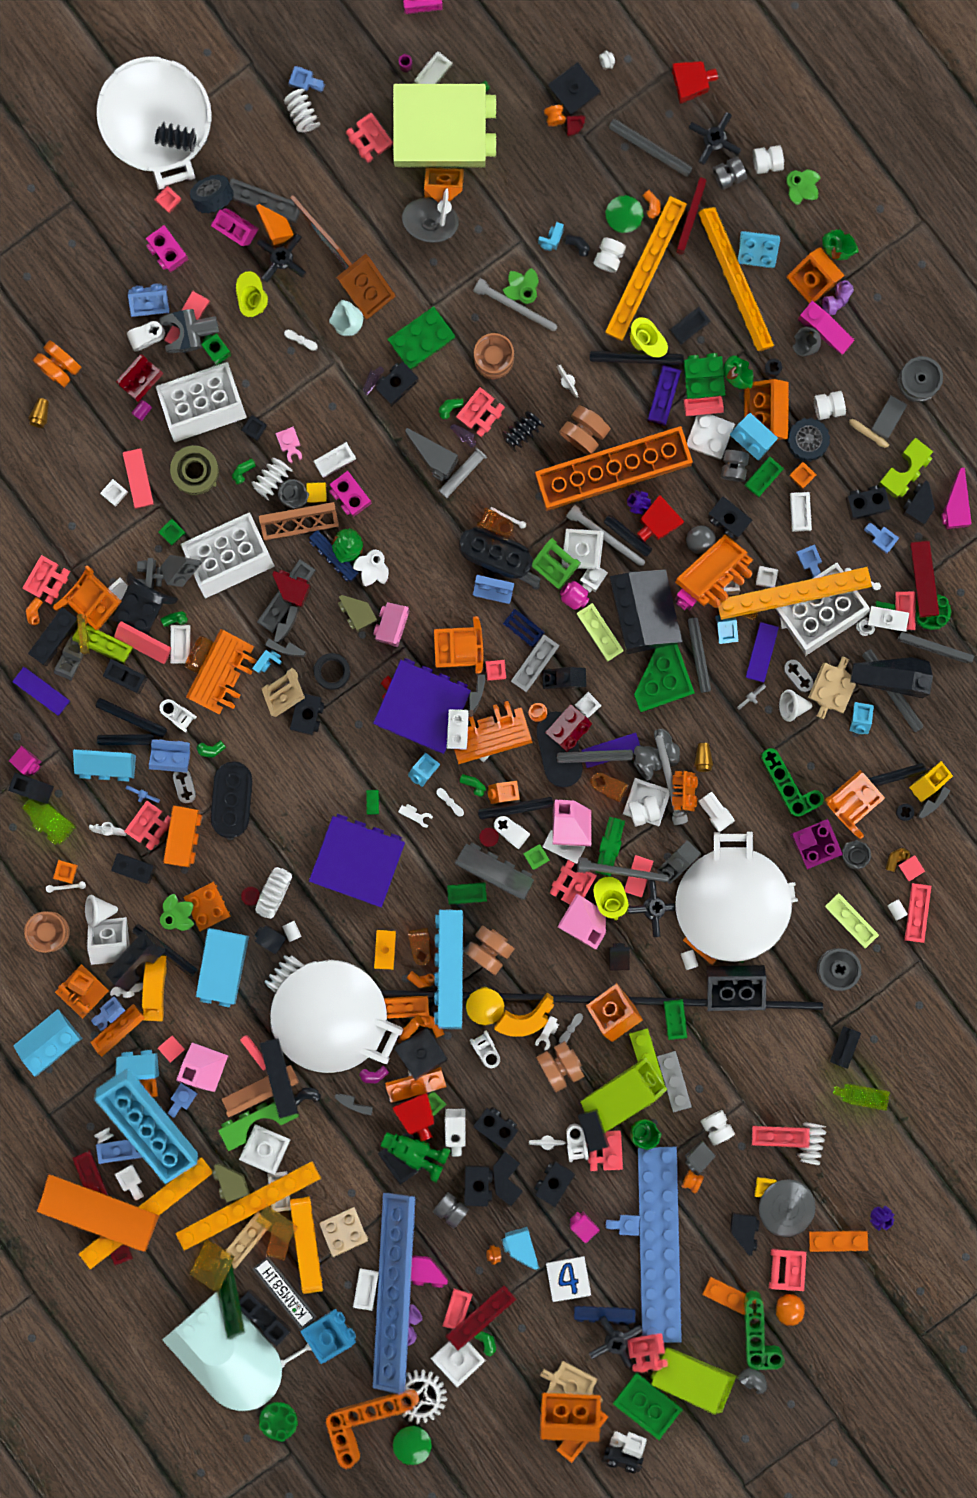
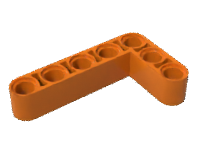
M408 1389L400 1394H390L332 1412L326 1419V1425L339 1465L342 1468L348 1469L360 1459V1452L352 1430L353 1426L411 1410L419 1402L418 1393L415 1390ZM405 1396L411 1399V1404L405 1401ZM387 1401L393 1404L394 1409L388 1407ZM370 1406L375 1408L376 1414L370 1412ZM352 1411L357 1413L358 1419L352 1416ZM334 1416L340 1419V1424L335 1422ZM340 1435L346 1438V1442L341 1441ZM346 1454L352 1457V1461L346 1458Z

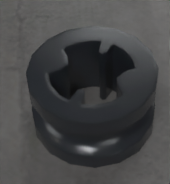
M778 359L768 360L764 367L765 373L769 377H777L782 371V363ZM769 364H776L778 371L774 370V372H771Z
M902 804L897 808L896 815L900 820L908 821L913 818L914 809L909 804ZM903 807H905V809L908 808L910 810V812H908L909 817L907 818L906 816L902 817L900 814L903 812Z

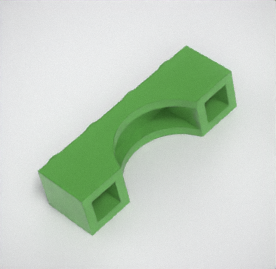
M275 1101L270 1105H267L265 1102L256 1107L257 1111L251 1114L247 1111L239 1115V1120L233 1122L231 1119L221 1124L222 1128L218 1131L228 1151L247 1142L248 1129L254 1121L261 1118H269L283 1125L299 1117V1114L279 1119Z

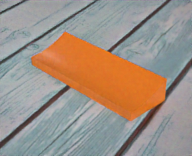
M48 1174L45 1189L37 1209L39 1213L146 1252L159 1218L158 1214Z

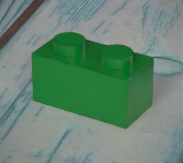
M366 790L367 815L379 814V790Z

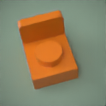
M517 781L496 783L488 786V798L491 804L520 800Z

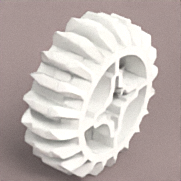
M278 867L272 871L257 902L256 913L269 919L274 917L290 884L291 873Z
M414 1370V1377L407 1373L408 1380H405V1390H415L419 1395L424 1389V1397H426L419 1400L418 1404L411 1410L403 1412V1417L407 1416L408 1413L410 1414L409 1421H412L413 1417H417L416 1423H419L420 1418L423 1417L424 1423H427V1416L434 1420L433 1413L440 1415L441 1412L438 1408H445V1405L440 1402L447 1401V1397L441 1396L446 1393V1389H440L444 1383H436L439 1380V1376L431 1379L433 1374L431 1371L428 1377L425 1376V1370L421 1371V1375H418V1371ZM417 1381L424 1382L418 1389L408 1387ZM429 1384L435 1389L437 1400L428 1395L427 1389ZM423 1404L433 1405L429 1410L418 1411L419 1407Z

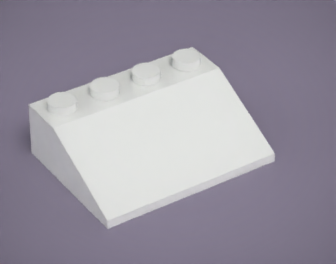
M228 362L156 386L174 442L247 418Z
M250 512L181 543L186 557L201 560L202 562L194 572V576L205 598L275 567Z
M835 563L814 578L844 571L838 563ZM857 590L775 608L805 656L870 613L869 606Z

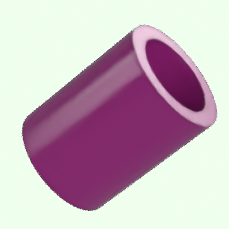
M407 54L401 55L399 58V68L403 72H409L412 69V59ZM408 61L409 64L405 66L402 65V62Z
M141 399L131 414L142 421L152 407Z

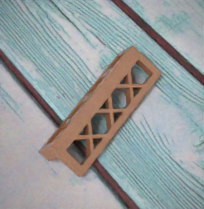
M334 502L259 516L264 541L339 527ZM325 514H333L334 524L326 525L320 521ZM311 517L316 520L312 528H306L302 525L305 518ZM292 520L298 525L294 531L289 532L283 526L287 521ZM274 524L279 528L275 534L267 536L265 525Z
M292 1065L287 1066L291 1086L299 1083V1080ZM267 1076L221 1099L227 1110L228 1118L273 1096L269 1078Z

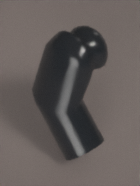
M572 235L566 236L565 244L576 246L579 249L578 254L580 256H588L590 246L584 238Z
M305 1087L294 1096L296 1105L298 1106L305 1099L317 1102L320 1100L321 1094L315 1088Z

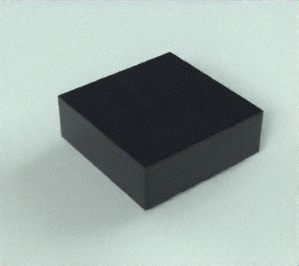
M251 414L241 431L258 442L268 425Z

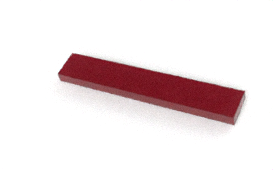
M91 1150L72 1157L83 1187L109 1196ZM124 1244L110 1254L114 1266L133 1259L129 1246Z

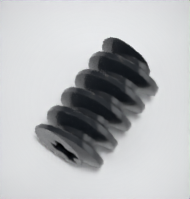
M164 121L157 128L155 134L156 145L161 143L162 146H166L168 143L169 148L175 146L176 149L180 150L183 147L184 151H188L190 148L191 153L195 150L197 141L195 128H192L191 132L188 133L186 126L183 131H181L180 125L173 129V123H170L169 127L166 128Z
M529 411L525 412L526 418L523 416L519 417L521 423L515 421L514 427H508L509 433L506 431L502 432L505 442L514 452H517L515 446L522 448L520 441L528 442L527 435L531 438L534 437L532 431L539 433L538 426L545 428L541 420Z

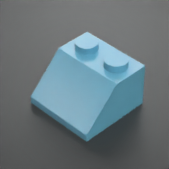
M751 413L730 433L757 460H760L778 439Z
M152 1050L141 1051V1055H133V1052L121 1053V1056L116 1059V1075L129 1068L138 1080L158 1077L157 1053H152Z
M528 1227L505 1233V1238L503 1239L505 1251L510 1252L513 1258L529 1267L539 1269Z

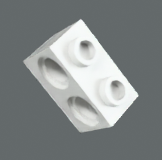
M449 709L448 749H467L468 710Z

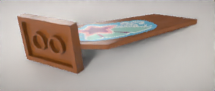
M293 195L290 197L310 227L346 269L336 278L367 320L396 295L366 253L352 264L339 246Z

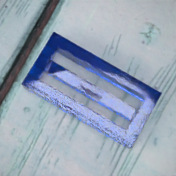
M516 609L512 611L503 623V625L532 648L545 633ZM513 616H518L539 634L536 636L524 625H522L515 618H513ZM511 620L514 624H516L534 640H529L516 628L510 625L509 621Z

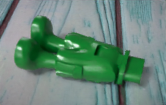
M388 1132L381 1144V1147L388 1149L389 1153L391 1152L392 1155L406 1162L408 1166L416 1170L421 1167L430 1173L431 1181L435 1183L443 1166L429 1162L424 1157L428 1156L444 1165L451 1151L448 1148L433 1150L430 1149L427 1142L419 1139L414 1140L402 1135L398 1136V1134L393 1135Z

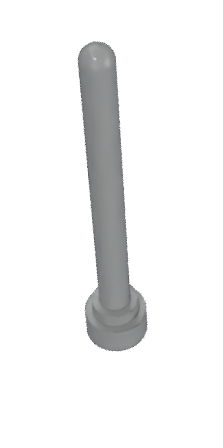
M480 278L473 292L479 295L487 294L551 331L557 329L555 323L491 289L486 284L487 281Z
M574 505L566 517L571 521L577 522L578 520L590 530L603 531V540L637 565L643 566L645 564L644 559L582 515L583 512L580 511L581 508L577 505Z
M658 735L655 740L672 801V796H678L673 795L672 792H677V790L672 789L675 785H673V775L663 737ZM682 809L674 810L672 816L673 824L680 825L688 822L687 813Z

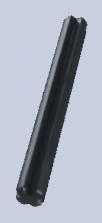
M590 351V361L682 365L684 363V355L666 353L664 356L657 358L643 352Z
M920 763L868 779L877 787L926 772L924 763ZM841 786L834 788L833 793L836 790H838Z

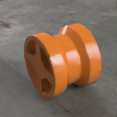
M562 105L551 106L544 110L545 115L548 117V126L560 125L566 121L565 116L562 115Z
M689 1170L681 1187L689 1188L696 1194L704 1176L695 1175L692 1170Z

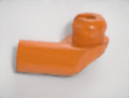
M648 190L643 195V198L649 203L647 216L654 219L660 214L661 203Z
M37 597L33 599L25 611L30 625H38L40 622L38 609L43 602Z
M411 971L406 977L418 988L431 987L435 983V976L433 974L418 976L415 972Z
M433 1016L421 1017L422 1023L420 1026L431 1028L436 1038L445 1035L443 1029H439L438 1025L434 1024Z

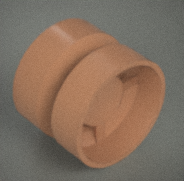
M490 333L481 337L474 348V364L477 371L489 379H498L509 373L514 362V349L510 340L498 333Z
M578 405L571 415L577 425L567 421L559 433L574 447L590 455L599 446L592 436L603 440L611 429L598 414Z
M39 912L27 921L24 934L27 943L38 952H54L61 949L67 943L70 928L66 919L55 912Z
M482 925L475 934L482 944L479 946L470 941L463 952L496 975L503 966L496 956L500 955L508 959L515 948L506 943L508 940L493 929L490 931Z
M565 1041L554 1047L557 1058L554 1059L548 1051L536 1057L555 1092L567 1087L565 1075H568L572 1082L585 1077L580 1069L582 1065L573 1049H569Z

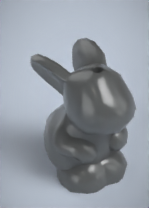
M665 729L655 730L654 738L658 735L663 737L670 767L677 766L680 762L679 746L672 742L671 735ZM639 745L634 748V766L642 777L648 781L652 778L653 771H658L662 768L658 748Z

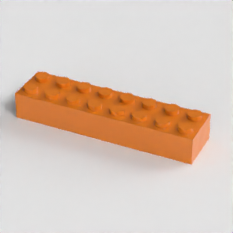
M680 426L536 471L535 478L545 509L549 511L689 467L693 461L682 427Z

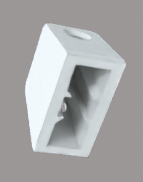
M446 1109V1147H450V1156H461L462 1147L465 1146V1109Z

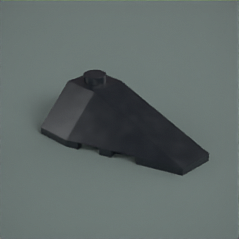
M909 657L853 664L850 683L923 699L931 692L933 674L930 662Z

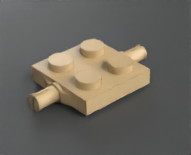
M841 657L838 667L823 663L808 698L816 701L821 706L817 717L824 719L828 709H833L840 713H844L856 685L850 683L851 674L845 670L849 661L848 658Z
M562 1361L559 1369L554 1374L545 1369L540 1374L541 1377L550 1381V1386L546 1393L593 1395V1387L597 1381L596 1377L565 1361Z

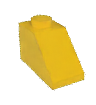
M941 761L909 788L922 802L939 790L953 775Z

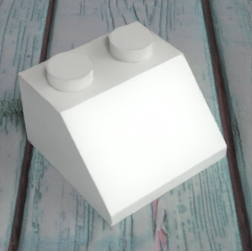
M127 917L106 919L95 927L88 925L87 950L91 965L116 962L130 946Z

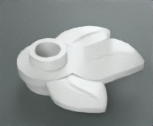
M371 550L366 556H360L355 560L353 569L361 571V579L364 586L371 585L376 580L382 584L386 583L389 572L384 564V555L381 551ZM374 556L378 557L376 563L373 561Z

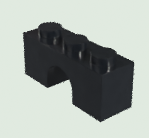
M62 607L28 654L47 667L57 654L59 645L68 635H71L81 620Z
M143 931L105 974L114 986L129 992L140 979L135 971L136 968L143 962L154 964L166 949L156 937Z
M251 1289L239 1300L241 1312L248 1319L253 1320L276 1347L290 1334L292 1329Z

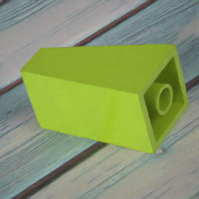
M645 1057L586 1096L581 1101L585 1112L598 1110L604 1131L607 1132L655 1102L667 1088Z
M666 1348L665 1353L660 1354L659 1358L661 1360L666 1359L668 1365L661 1370L653 1371L651 1385L714 1414L722 1412L737 1376L672 1348Z

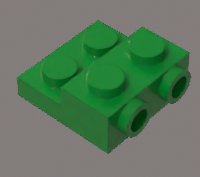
M717 353L707 354L706 358H699V355L688 356L687 360H684L683 363L687 399L714 396L725 397L722 356H718Z

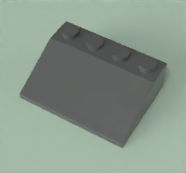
M472 842L470 845L466 844L455 862L456 865L522 900L525 899L534 881L531 878V873L523 869L521 872L515 870L514 864L506 860L504 863L498 861L497 855L489 851L487 854L481 852V847Z

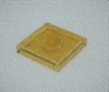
M206 1239L189 1274L218 1292L235 1256L211 1240Z

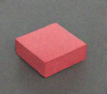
M166 186L154 200L170 213L182 199L171 188Z
M504 660L485 661L487 681L506 679Z
M915 855L898 865L908 882L925 872Z
M173 1035L158 1047L170 1063L185 1051L184 1047Z

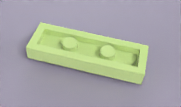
M593 603L576 613L607 662L624 652Z
M839 893L824 906L863 948H866L879 936Z

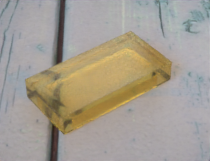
M78 614L80 652L83 655L90 654L87 616L85 614Z
M269 1205L265 1206L256 1219V1222L285 1243L289 1242L298 1229L297 1225Z

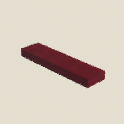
M699 178L676 251L677 254H684L707 180L705 178Z
M930 541L910 543L919 618L939 616Z
M503 1285L445 1337L459 1351L517 1299Z

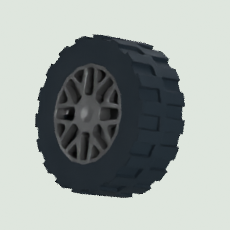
M217 174L198 181L190 190L189 196L198 212L210 213L216 212L228 205L234 196V191L227 177Z
M804 418L797 421L789 430L787 447L790 449V453L796 459H800V461L811 462L812 460H817L824 455L830 444L829 431L819 420Z

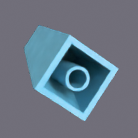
M212 928L208 929L196 997H199L201 1002L211 1003L212 1000L219 1001V1005L225 1007L236 1004L249 936Z

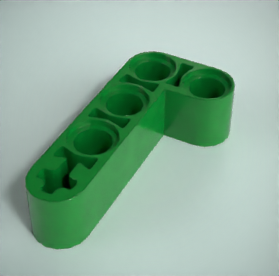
M769 748L762 752L761 762L791 816H802L822 805L824 797L817 790L810 791L801 796L777 750ZM767 752L770 755H774V758L772 760L774 764L778 762V766H775L774 768L770 769L769 766H772L773 764L770 760L767 761L765 759L768 756ZM776 769H780L784 773V777L781 780L776 779L774 776ZM785 786H790L793 789V794L790 797L785 796L783 793ZM811 794H816L819 798V802L816 805L812 804L809 800ZM794 803H799L802 806V811L799 814L795 813L792 809Z
M749 1291L744 1297L745 1349L748 1365L754 1370L778 1369L784 1364L782 1350L775 1345H764V1307L762 1298L757 1291ZM753 1300H756L755 1309H753L751 1305L753 1303ZM753 1318L759 1319L757 1323H750V1320ZM753 1337L759 1338L757 1342L750 1341ZM772 1355H779L775 1360L770 1359ZM752 1356H760L758 1360H751Z

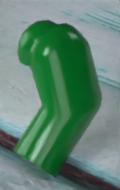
M463 398L446 400L439 408L440 418L448 419L452 409L463 408Z
M465 774L461 775L460 783L474 787V795L480 797L484 795L486 787L477 778Z

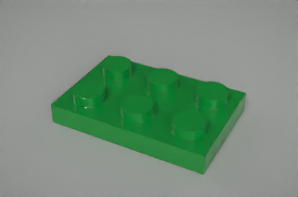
M433 306L387 340L401 360L412 370L453 341L456 336Z
M637 1372L613 1402V1405L658 1440L661 1439L683 1410L682 1407L651 1385L650 1382Z

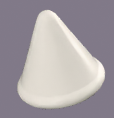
M785 690L780 697V714L785 721L791 722L812 708L811 702L792 690Z
M89 895L85 902V916L90 927H95L118 911L116 906L93 895Z

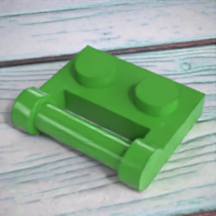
M551 538L533 561L532 567L555 587L561 589L573 572L580 566L581 562L578 559L572 558L556 544L557 541ZM550 550L554 551L570 566L566 569L549 554Z

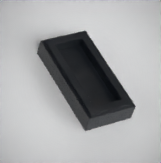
M698 307L669 329V332L682 345L711 321L703 310Z
M598 1110L579 1114L578 1118L589 1151L608 1148L609 1143Z

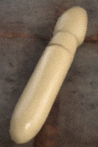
M853 419L849 420L852 427L875 441L877 445L884 448L889 447V444L883 437H879L860 422Z

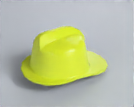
M251 271L244 272L239 276L236 283L239 308L244 316L254 317L259 313H263L268 304V297L263 290L258 275Z
M642 317L633 321L630 334L632 345L652 357L659 358L667 353L668 345L655 325L647 318Z
M613 877L599 879L593 889L597 907L605 917L618 920V917L622 916L629 906L624 887L618 879Z

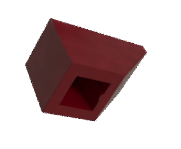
M279 570V572L273 571L272 575L283 600L303 608L311 588L307 584L308 581L301 577H297V579L289 577L290 574L283 570Z

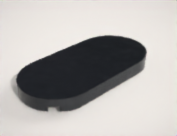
M481 527L468 529L463 532L459 540V550L465 559L503 576L521 578L531 569L533 559L529 554V550L524 545Z
M550 712L543 721L538 722L536 729L545 775L552 784L558 787H570L580 779L583 765L582 762H557V753H564L566 751L545 732L559 718L562 712ZM578 741L568 752H580Z
M232 761L223 764L214 776L211 825L215 832L225 838L240 836L249 825L253 778L250 770L239 762Z

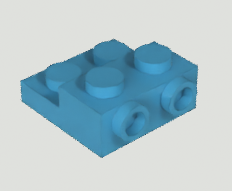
M336 1309L300 1331L320 1364L350 1348L356 1342L354 1331L351 1328H347L344 1323V1315L341 1312H337Z

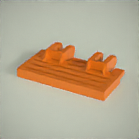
M725 534L676 579L675 583L703 606L709 603L714 608H718L721 605L718 598L723 601L728 598L724 588L731 581L738 585H743L745 580L742 576L747 579L752 576V572L747 566L753 562V559L747 555L748 552Z
M220 629L186 698L219 715L223 707L218 705L217 702L234 709L235 705L230 701L224 700L223 697L225 693L238 699L241 695L225 686L227 684L233 688L241 673L235 671L234 668L249 675L252 674L253 671L240 664L243 658L252 664L257 663L258 660L243 653V651L251 654L254 646Z
M506 701L504 702V707L508 715L501 717L497 704L493 705L497 722H494L493 716L477 720L479 728H476L473 716L468 717L471 726L468 727L467 749H454L458 764L532 743L522 707L514 709L516 717H513L509 702Z

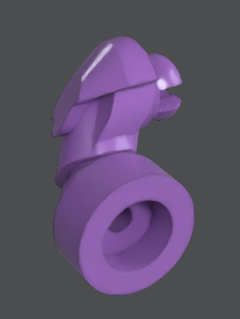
M844 280L836 284V299L834 296L823 298L822 308L829 315H835L837 310L844 307L853 292V286L849 281Z
M413 1304L409 1305L407 1346L416 1341V1333L411 1324L416 1325L422 1321L420 1311Z

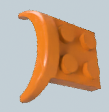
M85 566L80 579L60 601L54 604L53 609L58 611L62 607L70 605L95 630H99L122 601L93 575L94 571L92 568Z
M478 616L473 617L474 627L434 629L436 668L476 666L475 672H482L483 637Z
M859 770L831 796H828L825 799V803L854 835L862 839L864 835L855 824L884 800L885 797L865 774Z

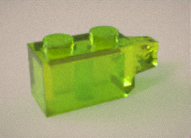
M29 799L22 807L31 817L32 826L40 833L42 831L47 833V839L55 845L57 843L63 844L77 827L51 805L45 804L41 806Z
M850 1083L845 1084L844 1088L834 1087L833 1095L843 1096L842 1101L848 1104L887 1111L890 1091Z

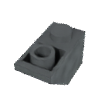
M169 555L160 567L167 585L183 587L202 562L201 560Z
M687 840L656 871L660 874L668 875L669 880L667 882L671 884L701 853Z
M702 1140L684 1155L687 1158L685 1163L693 1172L697 1170L699 1173L715 1158L713 1152Z

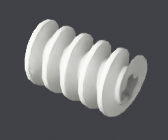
M305 89L295 90L284 99L285 104L288 105V111L291 112V118H294L293 123L297 125L296 129L298 132L311 131L320 125V122H313L317 119V116L310 115L314 112V109H307L311 102H304L308 95H301Z
M276 458L271 459L274 465H266L269 471L262 470L264 477L257 476L259 483L252 482L254 489L268 501L269 499L266 494L274 495L271 488L279 489L276 482L283 483L281 476L288 478L289 476L286 471L293 472L284 462Z
M292 955L291 957H283L286 963L279 962L281 970L274 968L277 975H269L272 980L271 982L264 981L275 993L290 974L304 966L303 963Z
M808 1122L803 1123L805 1127L810 1128L809 1148L798 1147L803 1153H797V1156L801 1158L800 1161L820 1165V1162L815 1158L822 1157V1154L817 1152V1150L823 1149V1146L818 1143L825 1141L820 1135L826 1134V1131L821 1129L826 1126Z

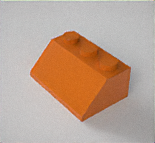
M777 379L753 382L752 388L744 389V418L751 413L778 437L777 440L788 439L789 382Z
M173 806L163 863L190 867L191 864H194L196 853L193 852L194 845L198 844L199 834L196 833V830L202 821V815L199 814V810Z
M542 1393L541 1439L599 1442L601 1395Z

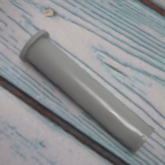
M475 448L476 451L438 490L445 498H448L484 458H487L478 448Z

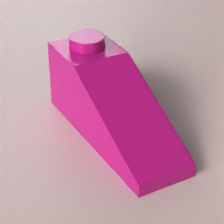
M811 301L798 319L805 326L815 328L819 332L821 339L841 355L854 342V339L825 310L813 301Z
M965 467L958 470L944 508V513L941 514L942 524L946 526V529L969 527L972 524Z

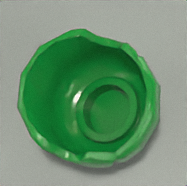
M641 1119L636 1121L631 1127L630 1138L636 1147L649 1150L659 1144L661 1132L657 1129L654 1122Z

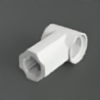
M710 792L698 801L718 832L735 821L725 807L723 808L713 792Z

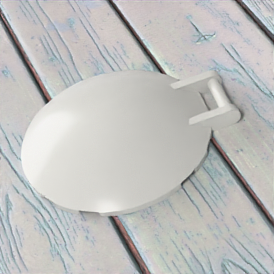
M142 57L123 64L106 80L97 102V122L102 138L109 149L128 165L141 170L152 171L157 187L160 190L169 184L186 179H195L190 160L199 152L207 139L211 124V107L203 85L186 67L173 60L161 59V57ZM163 121L166 123V128L169 127L170 123H173V129L180 125V129L183 131L186 126L188 133L191 132L192 128H195L197 141L193 153H191L190 148L188 151H184L183 147L180 150L176 149L175 146L169 148L168 143L166 146H162L161 143L155 144L156 130ZM184 166L186 172L162 178L160 174L161 172Z
M714 832V851L699 858L684 874L676 895V914L684 935L695 948L712 958L723 961L749 960L769 950L784 933L791 915L792 901L788 883L783 873L770 859L753 851V832H747V834H720V832ZM747 841V847H720V842Z
M338 960L315 961L301 966L300 969L290 974L279 986L271 1007V1027L275 1039L279 1038L282 1051L296 1064L316 1072L335 1073L345 1071L359 1065L368 1057L387 1064L392 1048L398 1036L404 1030L400 1026L387 1021L384 997L373 979L360 968ZM388 1030L392 1033L383 1052H377L376 1050L384 1033Z

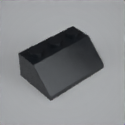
M764 965L707 966L708 1011L766 1010V971Z

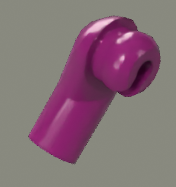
M384 1066L376 1072H369L367 1069H363L359 1076L365 1083L376 1084L389 1071Z

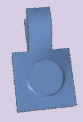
M297 66L294 67L288 83L289 86L305 89V91H308V88L311 87L322 92L324 87L322 80L312 78V71Z
M869 523L864 528L865 532L875 537L872 543L886 554L899 539L886 527H882L879 530L872 523Z
M815 545L796 553L803 570L810 569L812 578L821 573L818 564H821L822 560Z
M113 996L100 1008L101 1013L91 1021L102 1031L107 1027L108 1021L112 1023L125 1012V1009L119 1000Z
M181 1083L171 1097V1100L175 1103L167 1114L175 1118L181 1107L187 1110L198 1093Z
M620 1214V1220H606V1228L619 1229V1235L639 1236L640 1216Z

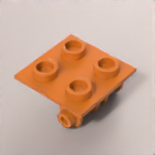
M675 771L673 785H683V787L673 786L672 789H683V792H672V794L683 796H672V806H674V810H681L682 806V810L694 811V807L697 806L695 788L698 786V778L692 772L683 771L682 775V771Z
M214 882L183 897L186 902L194 904L191 914L200 932L230 917V911L227 910L224 904L225 901L222 900V895L220 896L217 889L218 886Z
M82 964L55 991L82 1019L109 992ZM78 970L94 979L92 986L84 996L67 987L69 981Z

